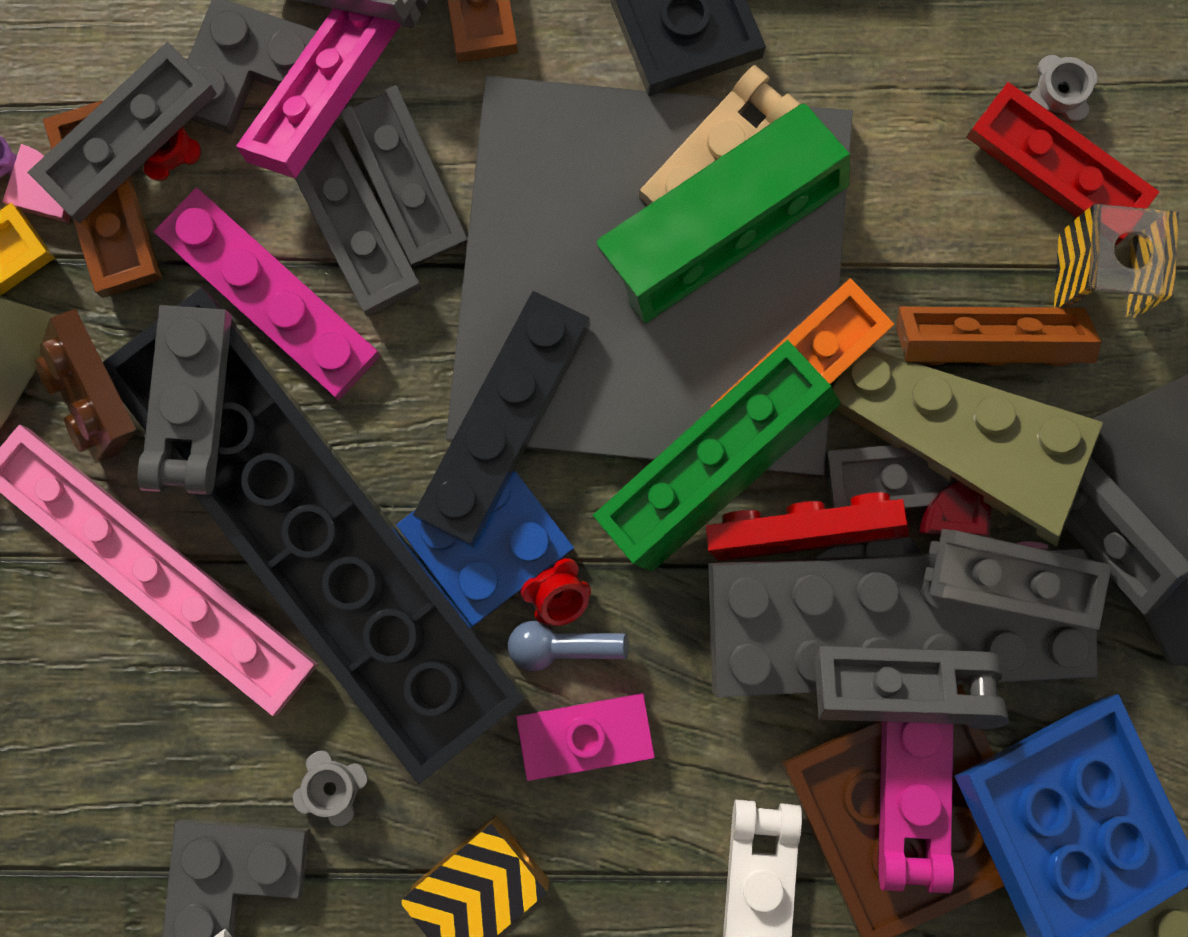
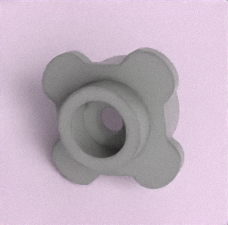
M1048 55L1042 58L1037 65V72L1040 75L1038 85L1030 93L1029 97L1048 111L1064 115L1065 119L1069 122L1075 123L1083 120L1089 113V105L1086 100L1092 93L1094 85L1098 80L1095 69L1074 57L1060 58L1057 55ZM1065 84L1068 87V92L1061 93L1058 90V85Z
M317 751L306 760L308 772L302 780L301 787L295 790L293 794V804L301 813L311 812L320 817H328L332 825L343 826L349 823L355 815L352 804L358 790L367 784V772L358 763L347 766L334 761L331 754L327 751ZM327 782H332L336 785L334 794L330 795L325 792L324 787Z

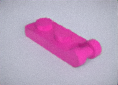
M882 722L878 867L879 883L882 891H904L905 885L926 886L929 893L950 894L954 882V867L951 856L953 724ZM904 838L925 839V858L905 857Z

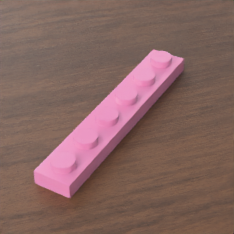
M19 424L1 445L0 493L270 715L275 716L281 712L319 665L32 430Z

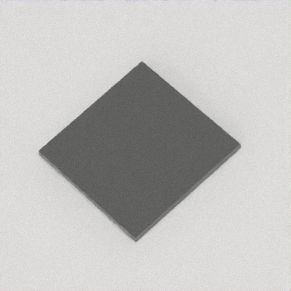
M485 76L446 432L447 442H452L528 298L532 291H535L588 316L591 325L533 433L526 450L652 462L700 419L712 404L839 289L847 188L644 324L630 305L623 280L599 251L597 240L648 206L639 198L640 189L725 98L664 92L648 96L647 92L643 90ZM752 104L741 114L755 128L766 118ZM808 106L850 153L853 110ZM829 415L764 473L823 477Z

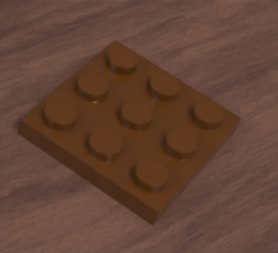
M962 684L957 685L958 695H966ZM871 721L781 762L859 937H895L1004 887L1003 881L955 778V775L994 755L983 730L970 728L967 724H953L951 856L954 867V882L950 894L929 893L926 886L905 885L904 891H882L880 888L878 867L881 721ZM904 838L905 857L925 858V839Z

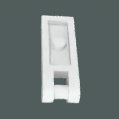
M735 799L732 813L723 937H792L797 855L802 825L800 805L780 804L778 810L756 808L755 801ZM754 834L776 836L775 853L752 852Z

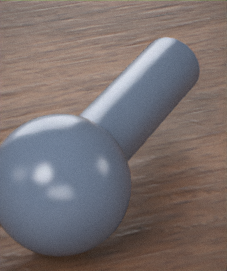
M526 621L518 625L510 634L508 652L515 665L525 671L534 672L547 668L554 659H627L629 640L626 633H555L545 623Z

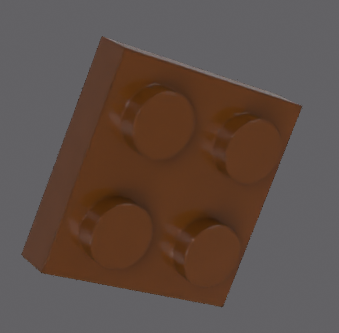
M75 308L49 319L42 343H40L39 352L42 357L35 359V365L47 391L51 395L60 392L71 414L64 417V423L73 444L79 452L89 450L95 464L118 455L134 434L136 428Z

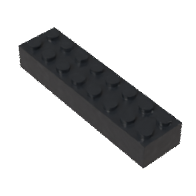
M202 287L177 305L181 307L223 309ZM231 319L215 484L211 495H194L417 784L420 785L527 699L528 696ZM158 320L103 361L122 402L145 431ZM173 442L171 459L188 460L191 455L192 443Z

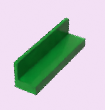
M800 104L597 240L598 249L623 280L631 307L643 323L646 324L848 188L850 184V153L806 104Z
M787 339L592 516L632 564L652 572L835 410L841 401L832 386Z

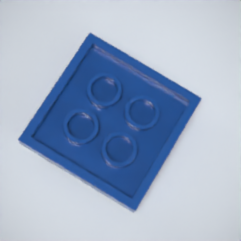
M1119 694L1101 697L955 775L956 781L1028 937H1106L1188 887V840Z

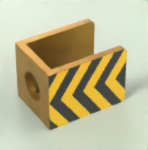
M496 814L414 883L411 891L402 899V906L427 937H496L547 894L549 878Z

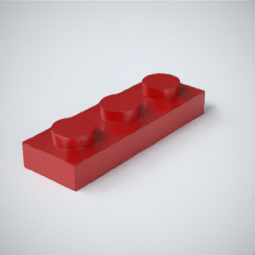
M1010 82L1006 83L966 136V138L1074 217L1078 218L1094 204L1092 230L1114 246H1117L1126 238L1160 192Z
M884 492L857 495L850 499L851 506L825 509V504L819 501L795 503L786 507L785 515L761 518L760 511L757 510L733 511L722 515L723 523L706 525L708 551L718 561L907 538L910 536L904 500H890V494Z

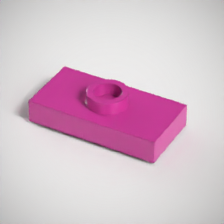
M643 693L516 716L527 781L655 758Z

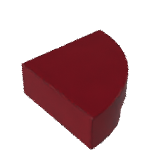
M956 481L941 490L930 502L922 518L919 534L941 536L942 529H948L989 538L991 506L983 502V495L962 482Z

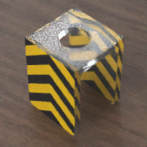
M1093 204L1059 233L1054 307L1069 308L1095 290L1126 293L1124 316L1136 318L1173 297L1175 290L1179 212ZM1135 233L1137 235L1129 241L1127 267H1125L1117 260L1114 245L1120 235Z

